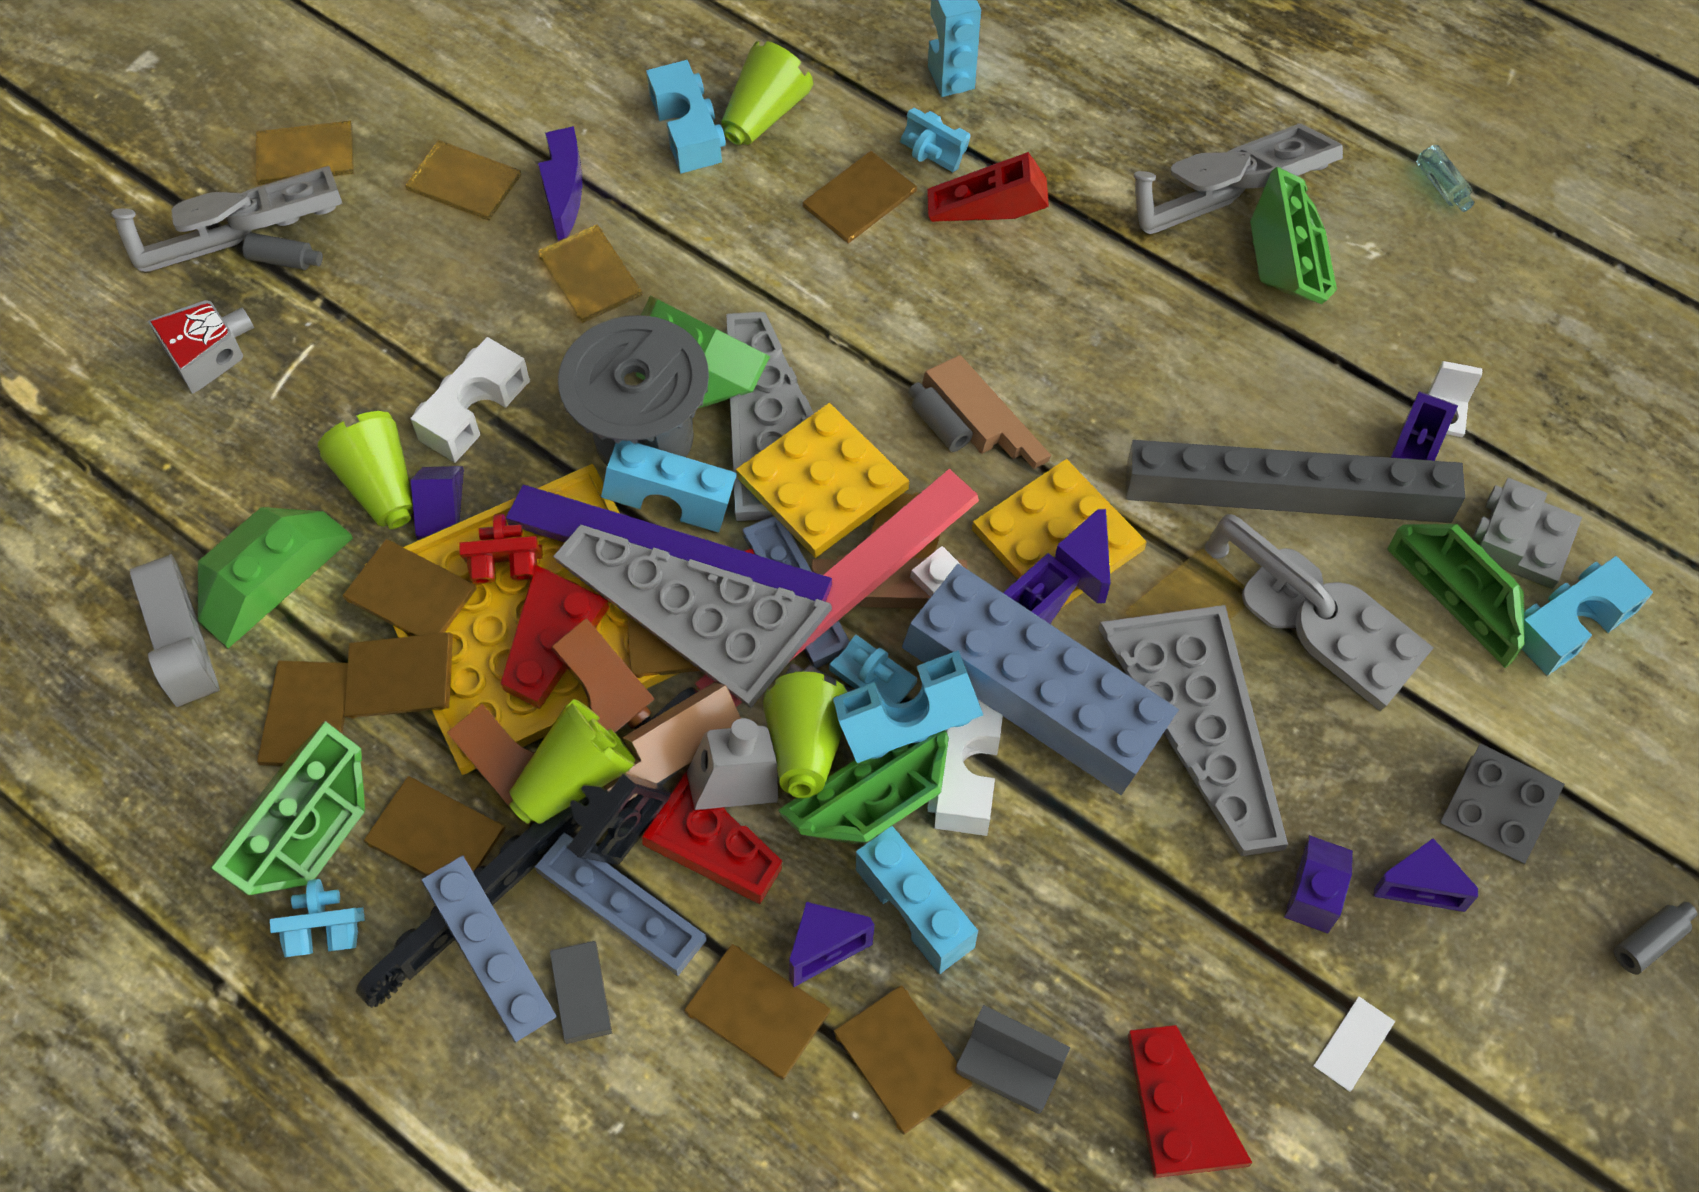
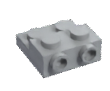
M1507 478L1503 487L1495 485L1485 505V508L1492 510L1489 519L1486 517L1481 518L1472 539L1478 541L1485 552L1504 570L1554 589L1559 582L1582 517L1545 503L1547 492Z

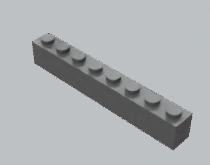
M1132 440L1126 465V500L1452 523L1465 499L1463 463Z

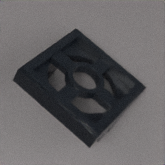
M624 773L610 791L603 787L583 785L581 789L589 799V804L585 805L576 800L571 801L570 805L574 820L582 828L567 848L579 858L620 864L669 800L671 793L661 784ZM638 794L636 797L629 800L632 797V795ZM608 829L607 836L603 839L601 843H597L601 836L604 834V832Z

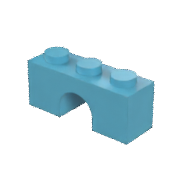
M931 0L930 15L936 26L938 39L929 41L928 68L941 97L975 89L981 19L979 3L977 0Z
M688 60L646 70L649 96L659 121L680 118L667 122L670 149L680 174L722 163L721 147L726 146L725 136L721 125H714L715 114L711 100L709 98L704 99L702 96L704 94V87L700 74H693Z
M622 441L619 444L615 443L606 469L601 498L641 509L645 497L649 495L667 496L680 505L682 509L681 522L719 533L737 473L643 444Z
M1617 556L1602 566L1598 562L1593 563L1578 577L1580 580L1572 587L1568 583L1563 584L1549 596L1548 600L1550 602L1541 608L1538 604H1534L1524 612L1525 645L1522 650L1547 676L1578 655L1592 637V634L1580 623L1577 616H1585L1595 620L1609 633L1636 614L1652 595L1653 591Z
M959 650L917 666L922 687L919 694L909 702L895 704L886 701L880 695L875 682L833 698L838 721L857 763L867 759L880 758L891 750L909 743L922 742L930 737V735L951 727L964 726L972 719L983 716Z
M893 826L856 851V871L882 904L890 901L897 908L910 928L911 940L938 974H941L975 948L978 929Z

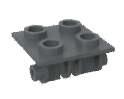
M1479 744L1474 756H1471L1466 764L1465 774L1440 823L1525 864L1565 784L1487 746Z

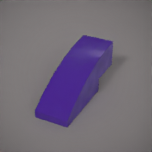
M574 126L545 132L551 160L538 163L558 243L566 242L574 226L583 188L582 166Z

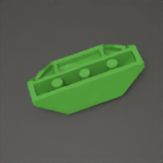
M1276 167L1270 173L1250 220L1260 282L1287 294L1323 304L1337 290L1324 225L1315 204L1305 193L1308 188L1304 179Z
M651 295L640 315L661 318L680 326L692 335L701 346L708 363L709 380L708 392L705 393L703 405L698 408L725 401L739 394L744 395L753 392L770 358L769 355ZM636 372L637 377L645 379L643 374Z
M270 507L259 508L198 561V622L229 649L353 539L352 535L324 511Z
M1403 524L1399 527L1387 550L1504 668L1508 667L1525 645L1524 591L1520 585L1458 524Z
M323 722L286 760L233 828L210 869L246 895L305 886L309 880L315 879L365 812L361 748L329 723Z
M945 730L930 735V737L922 742L909 743L891 750L880 758L867 759L860 763L854 760L829 776L821 792L809 798H795L778 809L781 817L801 835L851 844L866 843L941 793L949 741L948 734Z

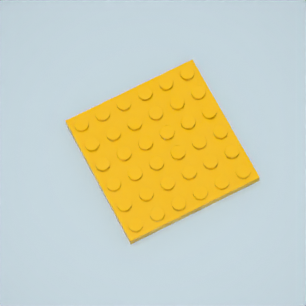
M593 464L537 488L620 514L614 501L601 498L604 483ZM516 498L409 544L404 548L467 581H471L467 563L460 556L459 542L482 541L479 539V528L493 527L494 514H504L506 518ZM522 530V537L536 536L538 545H542L543 559H537L538 566L601 596L555 560L553 556L563 546L564 542ZM509 561L495 563L496 582L475 584L476 591L445 631L453 634L450 703L448 709L432 711L462 775L477 768L447 732L481 704L486 707L508 735L521 747L545 737L565 706L573 699L582 702L589 708L587 696L582 686L568 669L540 709L503 690L501 686L502 676L531 580H512L510 577ZM608 601L609 609L596 626V630L631 670L627 615ZM393 626L398 638L412 636ZM679 673L643 676L638 678V680L647 689Z

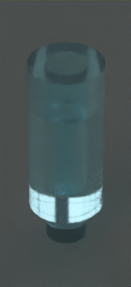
M1433 145L1425 149L1417 158L1416 162L1449 206L1457 205L1462 212L1468 211L1474 205V201L1470 197L1472 193L1471 186L1439 145Z

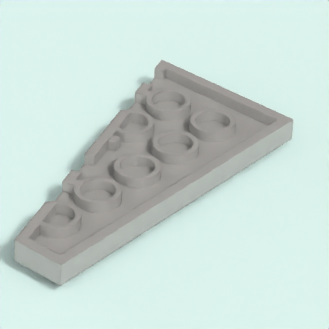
M765 312L726 314L728 335L770 356L753 392L744 395L739 394L730 398L733 472H736V469L814 414L806 396L802 394L798 386L797 377L792 367H789L785 359L782 346ZM736 476L734 481L736 521L764 520L772 517V513Z
M580 525L553 556L561 566L712 680L726 685L729 692L749 708L753 707L832 610L831 603L818 599L815 601L795 595L793 591L784 588H772L753 582L752 578L692 559L687 561L671 556L669 552L657 548L652 550L630 543L628 539L584 525Z
M1214 606L1100 622L1099 631L1125 673L1179 709L1165 730L1164 735L1240 856L1285 850L1288 842L1226 606Z

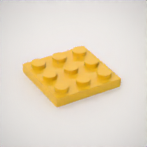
M831 403L822 407L736 469L737 479L814 558H817L909 489V479Z
M1065 459L974 520L972 524L973 532L1017 580L1047 553L1055 558L1057 545L1097 509H1106L1110 574L1144 551L1147 543L1068 459ZM1076 586L1062 607L1084 592Z

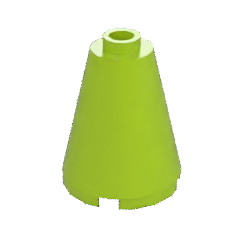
M756 41L750 48L721 121L724 136L733 144H751L809 94L814 83L810 72L808 71L804 76L798 68L801 61L785 48L766 41L763 46H759V41Z
M383 411L365 412L356 415L359 420L356 424L346 427L344 421L332 427L322 436L317 445L322 460L378 526H388L389 529H396L407 524L411 520L410 515L413 513L412 490L397 424L388 412Z
M798 671L782 675L775 680V686L770 690L767 688L764 693L763 710L776 756L779 783L785 792L796 798H809L823 790L843 734L833 698L847 693V690L838 681L836 686L824 681V674Z
M573 699L565 706L509 791L513 799L509 805L513 812L525 823H529L531 820L539 824L545 822L570 807L572 800L580 801L585 798L586 795L581 789L583 785L603 787L620 777L623 773L628 772L635 765L634 756L611 728L607 731L597 722L600 717L576 699Z

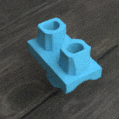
M914 107L907 113V126L900 142L913 149L912 157L922 162L928 158L953 173L959 169L962 155L967 150L971 136L970 133L961 128L953 130L944 125L937 114L931 111L925 114Z
M857 635L851 639L844 651L829 664V670L855 689L875 682L880 695L890 703L900 704L917 684V677L888 658V652L882 648H874Z
M312 879L307 882L306 894L292 895L291 897L293 909L308 908L309 914L270 919L271 933L279 932L284 957L312 954L311 928L326 926L328 951L356 948L357 922L365 921L364 908L325 912V905L340 903L339 890L324 891L321 880Z

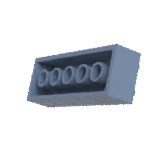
M958 563L910 623L902 645L904 650L924 663L959 650L977 699L1120 795L1126 790L1179 711L1178 708Z

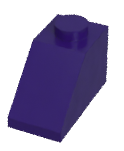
M1309 835L1284 918L1329 933L1341 916L1352 876L1353 850Z

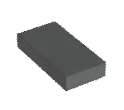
M596 941L551 950V962L566 1044L613 1034Z

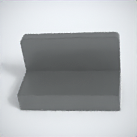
M983 1005L955 1071L958 1075L1040 1114L1060 1074L1070 1047Z

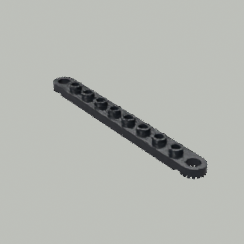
M693 687L683 690L652 718H645L634 730L698 691ZM585 797L579 802L588 805L589 799ZM571 806L541 824L534 821L533 825L521 836L515 835L507 840L501 847L499 855L487 866H480L473 871L492 906L535 868L564 832L570 836L581 826L574 820ZM436 906L431 910L430 917L417 929L412 928L403 933L396 941L394 949L359 982L356 993L371 1008L373 1006L378 1007L379 1003H385V998L389 1000L392 997L389 994L390 992L396 993L398 991L397 988L402 986V982L406 978L411 980L455 940Z

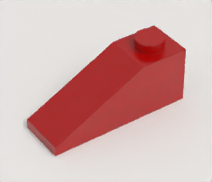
M1029 152L927 189L928 217L932 222L1016 219L1049 207L1047 178Z

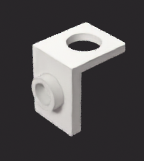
M1442 361L1428 390V394L1458 405L1455 412L1457 421L1450 424L1447 435L1464 436L1468 402L1482 376V368Z

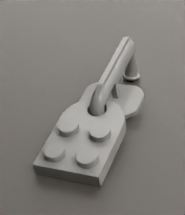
M1299 123L1233 148L1228 152L1196 154L1173 164L1171 173L1174 178L1197 191L1154 207L1152 182L1156 180V175L1145 171L1135 172L1133 177L1136 179L1135 196L1140 228L1149 234L1156 233L1229 205L1246 188L1265 187L1271 171L1276 167L1296 176L1311 170L1325 169L1328 164L1343 159V146L1339 142Z
M326 166L259 186L243 193L211 192L184 200L176 204L171 210L174 227L180 232L196 229L198 231L148 246H143L133 221L136 213L133 210L125 208L115 209L111 212V215L115 218L118 233L131 263L138 270L147 272L235 246L253 229L274 224L278 226L290 225L298 221L300 216L310 213L316 215L326 214L333 211L337 205L343 203L330 166ZM225 218L228 221V224L208 230L206 227L216 224Z
M1225 515L1212 532L1209 541L1205 544L1206 554L1211 558L1220 559L1228 554V542L1231 541L1262 566L1243 589L1242 598L1245 606L1272 628H1296L1297 635L1304 648L1379 711L1388 705L1434 648L1367 593L1346 583L1334 582L1323 584L1320 569L1302 554L1293 549H1277L1235 515Z

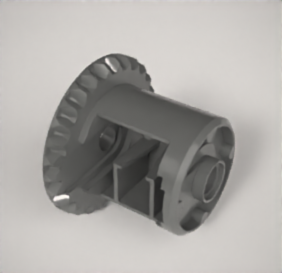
M624 316L602 322L577 338L567 350L561 362L558 374V388L565 410L571 415L575 424H580L587 433H593L596 451L606 466H608L615 443L619 444L622 441H631L633 444L639 443L686 457L694 439L692 418H694L697 408L703 405L705 393L708 392L709 369L706 356L699 343L680 326L657 317ZM638 372L643 374L645 379L640 384L628 385L625 384L624 377L629 373Z

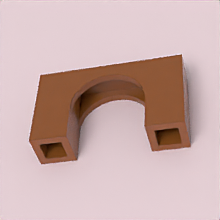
M587 618L551 647L553 653L582 686L587 696L589 708L600 717L597 722L607 731L611 728L614 732H617L626 723L633 729L652 713L647 705L655 700L654 697ZM481 704L450 729L447 734L510 807L509 804L513 799L509 791L535 752L518 745L486 707Z

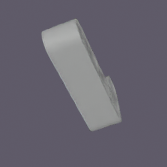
M170 554L130 569L131 579L154 651L148 652L149 662L162 689L176 707L220 691L184 578L173 555Z

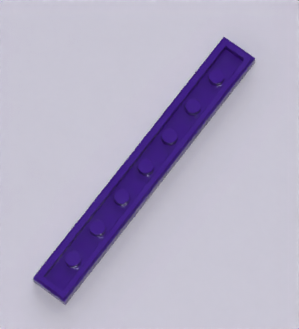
M524 484L506 516L508 525L521 524L522 530L564 543L580 525H584L628 539L630 543L652 550L657 548L669 552L671 556L687 561L692 559L752 578L753 582L772 588H784L793 591L795 595L814 601L818 599L826 602L832 587L831 577Z

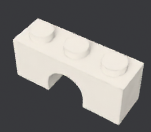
M486 337L478 347L473 348L467 354L465 361L453 374L443 379L438 390L427 401L422 402L416 408L414 415L410 419L418 441L456 463L480 436L474 413L467 410V408L480 400H492L506 408L530 382L524 358Z
M979 699L983 716L972 719L964 726L951 727L945 730L949 741L942 790L939 795L928 803V812L936 813L934 829L984 836L988 834L995 778L975 775L966 768L963 762L971 755L978 753L997 755L1003 715Z

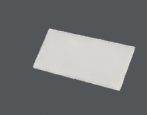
M1358 997L1314 1064V1067L1351 1092L1395 1021L1361 997Z

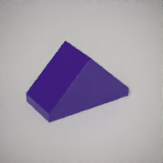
M1418 391L1403 424L1391 458L1435 461L1458 405Z
M463 466L422 467L411 479L417 540H421L460 522L464 476Z
M1097 509L1057 545L1055 558L1081 577L1077 587L1096 603H1106L1111 584L1106 509Z
M1047 553L1003 593L1051 624L1078 585L1081 577Z
M1432 838L1383 875L1374 888V897L1465 912L1478 898V887L1436 840Z
M806 902L789 959V981L792 986L795 987L872 946L875 924L871 918Z

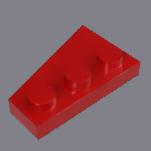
M535 565L534 574L502 676L501 686L503 690L540 709L567 670L553 653L551 647L586 618L596 628L609 609L607 599L545 568Z
M686 771L671 793L669 800L642 836V845L761 904L781 872L783 861L746 825L741 826L725 810V807L695 810Z
M1172 1025L1130 1030L1127 1036L1154 1178L1250 1167L1252 1161L1178 1027Z

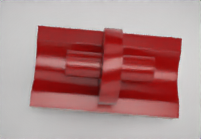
M494 514L493 527L479 528V539L482 541L459 542L460 556L467 563L470 580L474 584H488L496 582L495 563L509 561L510 577L512 580H531L535 565H537V559H543L542 545H538L536 536L522 537L521 524L507 525L504 514Z

